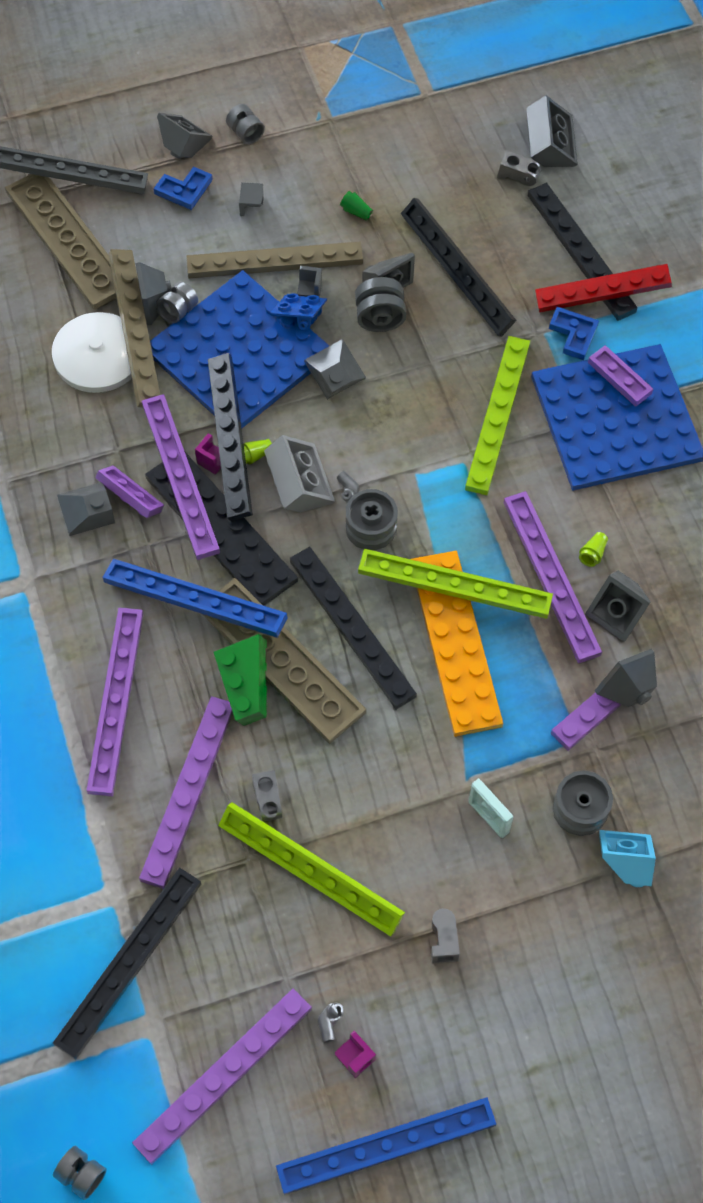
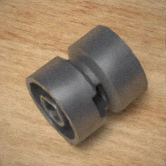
M238 104L227 114V125L244 144H253L264 134L265 125L246 104Z
M179 282L158 299L156 308L165 321L177 323L197 305L198 297L190 285Z
M75 1145L62 1157L53 1172V1177L65 1186L71 1184L72 1192L86 1200L99 1186L107 1169L96 1160L88 1161V1154Z

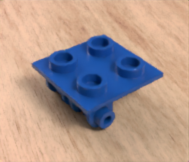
M295 293L287 294L274 307L270 315L297 317L298 327L301 330H308L317 320L318 316L321 315L322 306L326 303L327 298H319L317 295L304 297L298 296Z

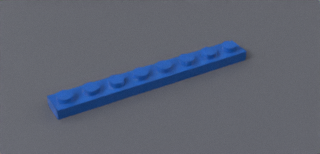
M117 559L112 560L102 577L104 583L278 638L288 619L285 612Z
M488 1097L276 1165L283 1193L286 1195L496 1126V1121Z

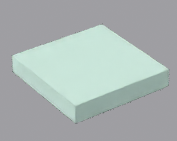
M478 778L472 783L468 803L500 838H504L509 834L513 815Z

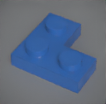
M196 167L191 169L184 181L164 174L154 187V194L192 210L212 182L213 177L212 174Z
M557 307L549 324V329L568 335L563 348V354L584 360L597 330L599 320Z

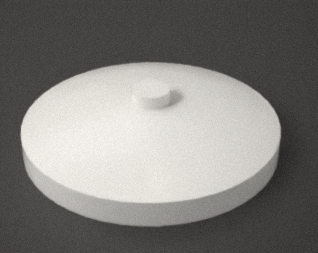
M103 312L85 314L68 322L55 337L52 346L54 366L61 379L71 387L85 392L100 393L117 389L132 379L120 316Z

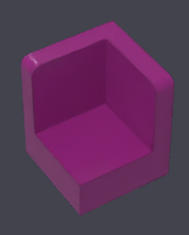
M208 433L195 448L196 462L216 475L221 469L219 448L213 444V436Z
M355 1031L350 1034V1039L335 1051L337 1059L355 1079L376 1060V1054Z

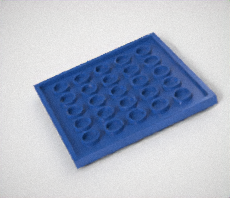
M243 270L196 305L190 312H187L181 320L171 324L150 340L153 360L214 416L208 359L229 353L233 360L241 428L245 427L310 375L311 372L304 360L329 347V345L310 328L308 330H301L298 327L297 317L270 315V312L279 301Z
M661 344L616 353L625 364L653 388L652 394L637 406H634L588 363V360L532 372L533 384L572 491L703 461L702 445Z

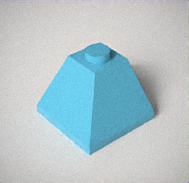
M599 830L602 858L623 882L634 887L652 886L656 857L651 835Z

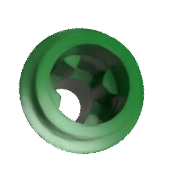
M348 191L340 202L343 211L365 221L369 219L373 212V209L356 192Z

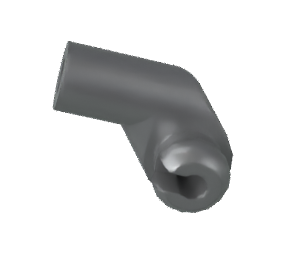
M342 471L337 476V480L344 486L342 498L348 503L350 498L359 492V485L345 471Z
M340 1003L329 1004L318 1018L323 1043H330L336 1040L333 1026L344 1013V1008Z

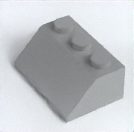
M282 435L264 450L284 509L304 512L335 502L314 443Z

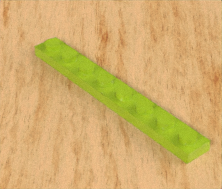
M508 336L465 485L466 491L488 496L529 350L530 340Z
M364 549L358 568V574L545 619L548 618L553 593L369 549Z
M233 802L227 805L218 825L219 827L390 937L395 933L405 914L404 911Z

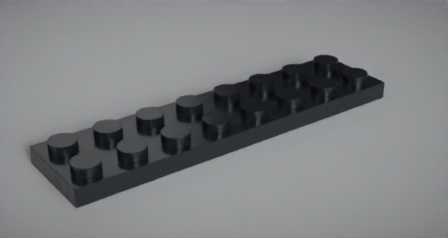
M185 452L220 549V553L214 555V557L233 578H236L265 606L297 583L298 577L245 518L232 522L227 518L225 495ZM162 462L145 473V477L182 519Z

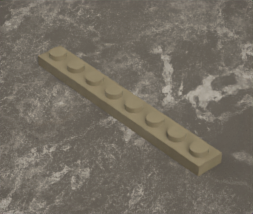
M361 241L186 255L188 279L237 275L242 270L250 274L299 270L300 266L324 268L363 264Z
M111 249L109 258L137 407H143L142 400L159 396L160 391L133 251Z

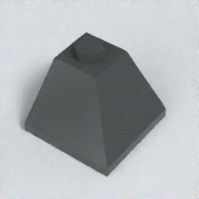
M158 113L157 115L164 147L171 151L170 154L178 159H182V157L192 158L212 139V135L182 115Z
M409 253L367 267L362 272V283L372 278L387 277L397 280L405 288L413 283L415 255Z
M138 262L135 264L146 324L148 326L152 325L160 315L156 308V302L165 293L169 292L171 283L170 280H165L164 272Z
M343 339L304 360L327 400L366 378Z
M101 482L57 495L69 536L115 523L106 489Z
M618 570L608 576L585 615L625 642L651 601L638 583Z
M649 649L618 661L594 690L596 694L627 707L637 703L639 705L645 704L651 699V693L657 687L654 651Z

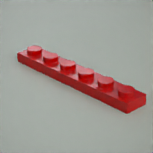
M662 264L535 289L540 313L556 310L557 307H572L672 287L668 264Z

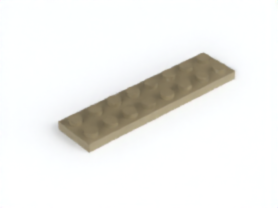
M30 174L6 186L7 195L93 310L116 299L109 255L49 177Z
M236 578L218 591L262 605ZM202 614L231 644L258 634L267 640V671H265V679L329 744L366 714V708L284 626L278 638Z

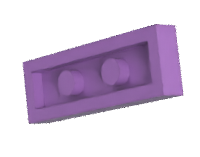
M606 345L589 357L588 363L634 406H637L652 394L653 388Z
M112 465L98 471L96 479L104 487L118 495L122 501L137 510L140 515L149 518L162 512L164 504Z
M595 692L551 730V734L569 751L620 707L621 704L597 695Z

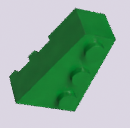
M260 634L213 652L235 720L243 726L267 717V686L265 685L267 640Z

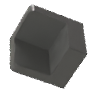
M241 182L239 210L240 216H244L246 206L260 207L263 204V184Z
M300 266L298 296L317 295L320 298L322 268Z

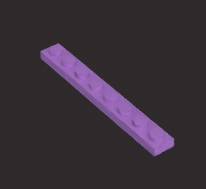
M163 394L142 400L143 409L196 559L200 560L219 554L220 549L165 396Z
M527 492L504 498V505L544 591L553 593L551 606L578 664L601 656L600 646Z
M118 608L87 784V794L113 797L144 615L143 610Z
M213 696L209 700L139 877L140 882L162 889L167 884L233 714L229 701Z
M293 988L142 1132L132 1144L152 1165L312 1010V1007Z

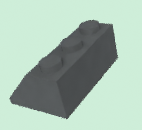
M545 95L527 107L530 156L544 167H574L578 165L573 115Z

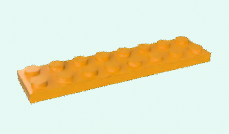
M457 550L411 559L463 572ZM416 588L454 737L502 728L503 720L471 601Z

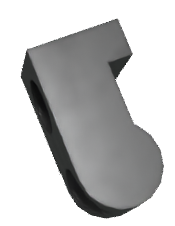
M506 150L497 178L505 180L508 177L520 181L524 185L533 186L537 182L541 166L534 160Z
M275 770L252 774L262 821L281 819L282 811Z
M442 908L434 913L432 919V930L437 936V946H432L431 949L432 963L458 961L460 955L455 915L449 909Z

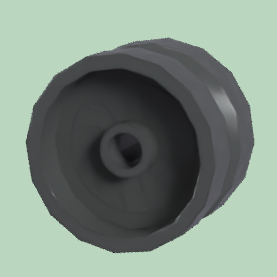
M387 277L372 278L361 283L355 290L357 320L362 328L373 332H386L396 329L406 320L404 289L397 280Z
M366 489L357 492L350 498L346 506V534L356 547L378 550L386 547L393 541L397 532L398 508L394 499L387 493L377 489Z
M584 770L569 774L558 786L553 803L554 818L560 827L570 834L584 836L597 832L607 821L612 808L613 794L611 787L604 778L594 772Z

